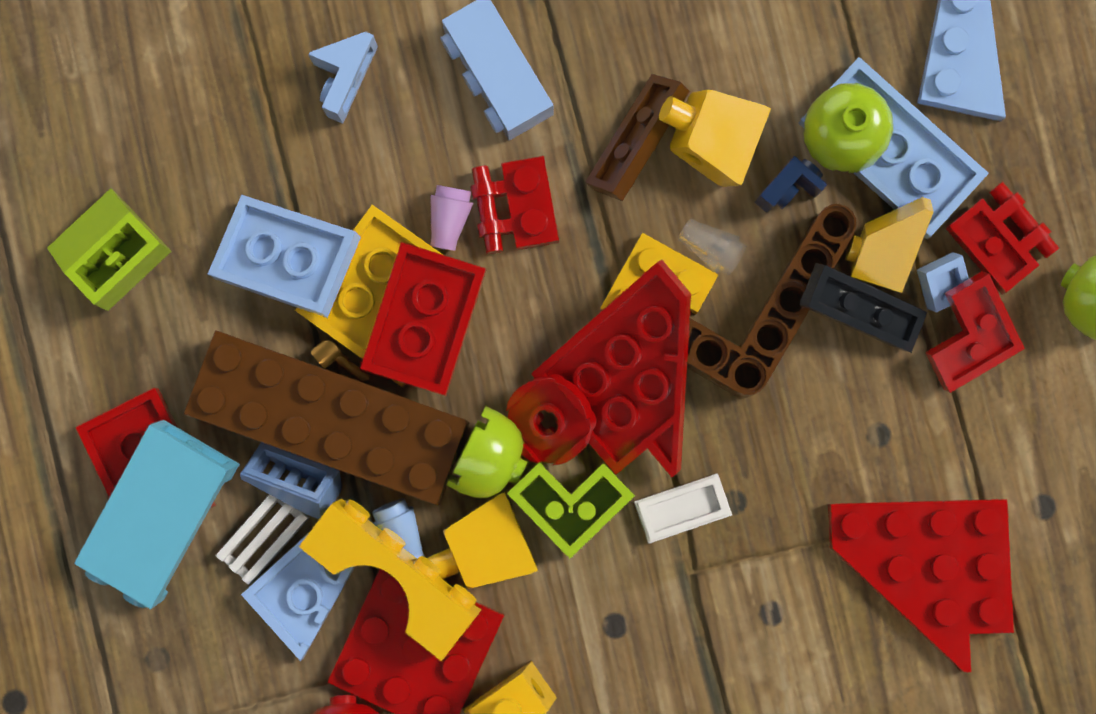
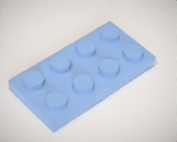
M858 57L830 88L844 83H859L873 88L886 100L893 115L894 130L888 149L874 165L854 174L894 210L921 197L931 199L934 212L924 235L928 239L989 173L866 62ZM805 114V115L803 116V118L799 121V124H800L803 128H804V122H805V119H806V118H805V117H806V114Z

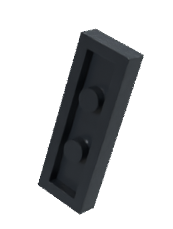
M815 263L799 304L909 353L913 351L928 313L829 266Z

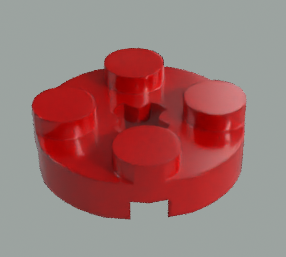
M558 374L537 377L520 386L510 397L506 411L509 410L508 419L514 422L522 435L524 445L521 455L535 463L543 461L554 463L553 465H561L572 460L589 443L592 430L596 427L597 422L596 415L591 410L590 403L583 392L576 385ZM542 410L548 413L552 412L557 417V430L552 426L547 429L542 426L541 422L545 418L541 413Z

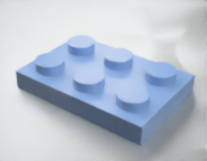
M241 195L208 275L227 284L328 318L361 236L355 231Z

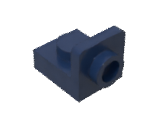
M794 156L754 203L768 213L775 204L783 209L798 193L800 189L794 185L795 182L814 198L825 189L827 184L821 179L823 173L816 165L807 159L800 161Z

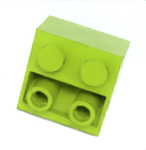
M111 188L47 247L63 273L95 306L107 311L172 252Z

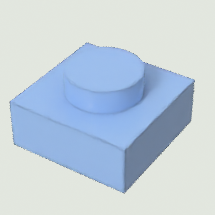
M954 252L917 269L926 307L936 313L950 306L944 293L969 279L963 255Z

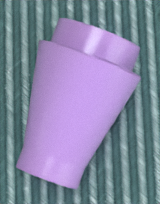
M437 185L435 196L431 195L430 246L456 251L457 241L473 206V203L469 202L471 191Z

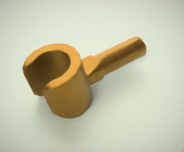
M323 340L311 350V354L324 369L336 361L341 368L362 383H366L371 376L350 361L331 340Z

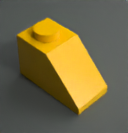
M921 197L866 223L860 237L853 235L845 260L850 261L851 277L902 293L934 212L931 199Z

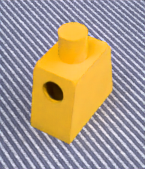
M702 90L691 93L686 103L673 96L668 97L661 107L659 120L676 128L670 143V150L721 187L739 186L744 181L771 108L714 90Z
M505 492L497 495L445 529L443 533L450 548L427 557L440 569L441 574L439 577L443 580L461 573L467 589L538 571V567Z
M531 660L462 710L465 714H545L549 711L557 697Z

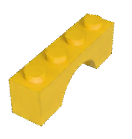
M341 498L332 503L299 547L333 575L358 565L374 566L391 574L400 583L408 599L409 620L406 633L442 661L481 611V609L474 605L477 601L476 598L464 587L458 584L452 587L439 577L441 574L440 569L429 559L423 556H419L417 559L403 547L406 543L398 534L388 528L380 530L368 520L370 517L369 512L353 500L345 502Z

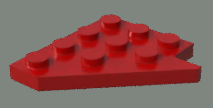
M662 259L656 262L531 373L534 378L547 377L550 374L561 375L565 380L570 381L583 392L597 420L596 427L592 430L589 444L615 475L646 449L650 451L671 478L681 470L691 293Z
M1007 499L828 504L830 549L960 671L965 673L971 672L970 634L1014 633Z

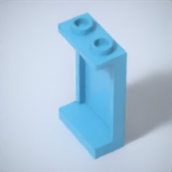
M165 420L150 424L74 564L84 569L85 575L93 582L101 585H111L121 591L123 598L130 604L140 608L148 607L152 609L165 599L168 591L165 589L223 484L232 479L240 464Z

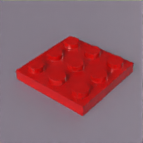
M379 569L327 683L394 714H460L505 614L476 601L474 605L481 609V611L441 661L406 633L409 620V604L406 593L391 574Z

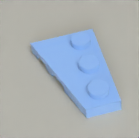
M938 0L917 104L1002 121L1006 118L990 0Z

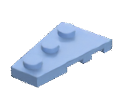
M305 537L241 594L300 661L304 659L355 566L349 567L333 575L299 547Z

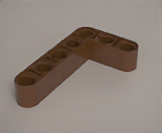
M831 204L825 207L812 221L740 346L735 345L690 318L687 368L740 398H747L760 392L766 386L810 310L800 305L797 312L790 313L785 311L779 303L780 293L791 291L801 301L811 276L801 265L802 256L805 254L815 255L819 258L821 264L834 269L857 227L853 211L841 204ZM827 217L838 219L843 226L842 236L833 237L826 233L823 227L824 219ZM769 328L777 334L779 343L775 350L768 351L759 345L757 334L760 329ZM709 343L717 348L719 360L716 365L706 366L699 362L696 356V350L699 345ZM746 365L755 371L757 381L753 388L746 389L737 384L735 380L737 367Z

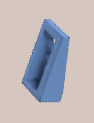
M263 442L260 443L240 473L243 481L317 519H320L329 506L335 502L342 489L340 470ZM271 460L275 465L268 475L262 473ZM285 470H289L290 473L284 481L280 480ZM302 478L306 479L302 487L297 486Z

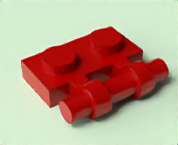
M544 156L501 163L504 177L502 181H491L489 166L472 168L474 184L470 186L472 200H477L481 223L477 224L479 238H484L486 254L503 252L501 236L514 234L516 250L559 243ZM507 196L511 218L499 220L494 198Z
M1002 181L989 192L1000 205L996 210L993 211L982 198L945 229L979 269L990 274L996 289L1003 295L1039 266V263L1029 253L1033 247H1036L1046 259L1056 252L1059 246L1049 236L1052 231L1044 222L1039 224L1023 206L1026 202L1018 192L1013 194ZM1007 217H1010L1025 234L1020 241L1003 223Z

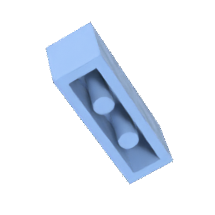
M476 0L442 20L445 35L440 37L441 42L452 60L460 57L467 69L466 72L462 73L463 79L474 97L480 93L482 94L489 108L484 110L485 116L496 133L503 130L510 141L554 115L552 101L491 0Z

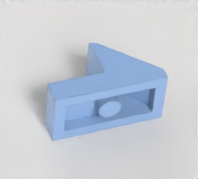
M363 32L308 54L315 66L336 75L335 79L331 77L327 79L320 95V101L323 102L322 109L328 118L342 124L344 123L378 48L374 35Z

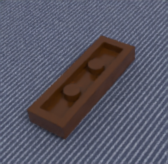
M651 74L585 183L596 192L623 201L669 126L659 120V113L663 103L670 96L684 102L690 90L680 81Z

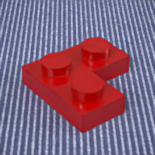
M983 271L944 293L962 331L925 352L942 388L949 393L1025 349L990 274Z

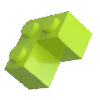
M540 462L507 493L569 559L635 496L604 463L572 494Z

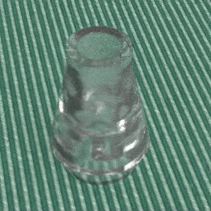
M692 218L686 223L678 238V241L691 249L715 273L721 271L726 275H730L746 250V245L739 241L738 235L699 223Z

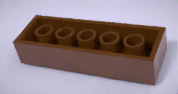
M217 330L214 332L184 412L185 415L435 505H440L447 488V481L452 474L470 424L468 420Z

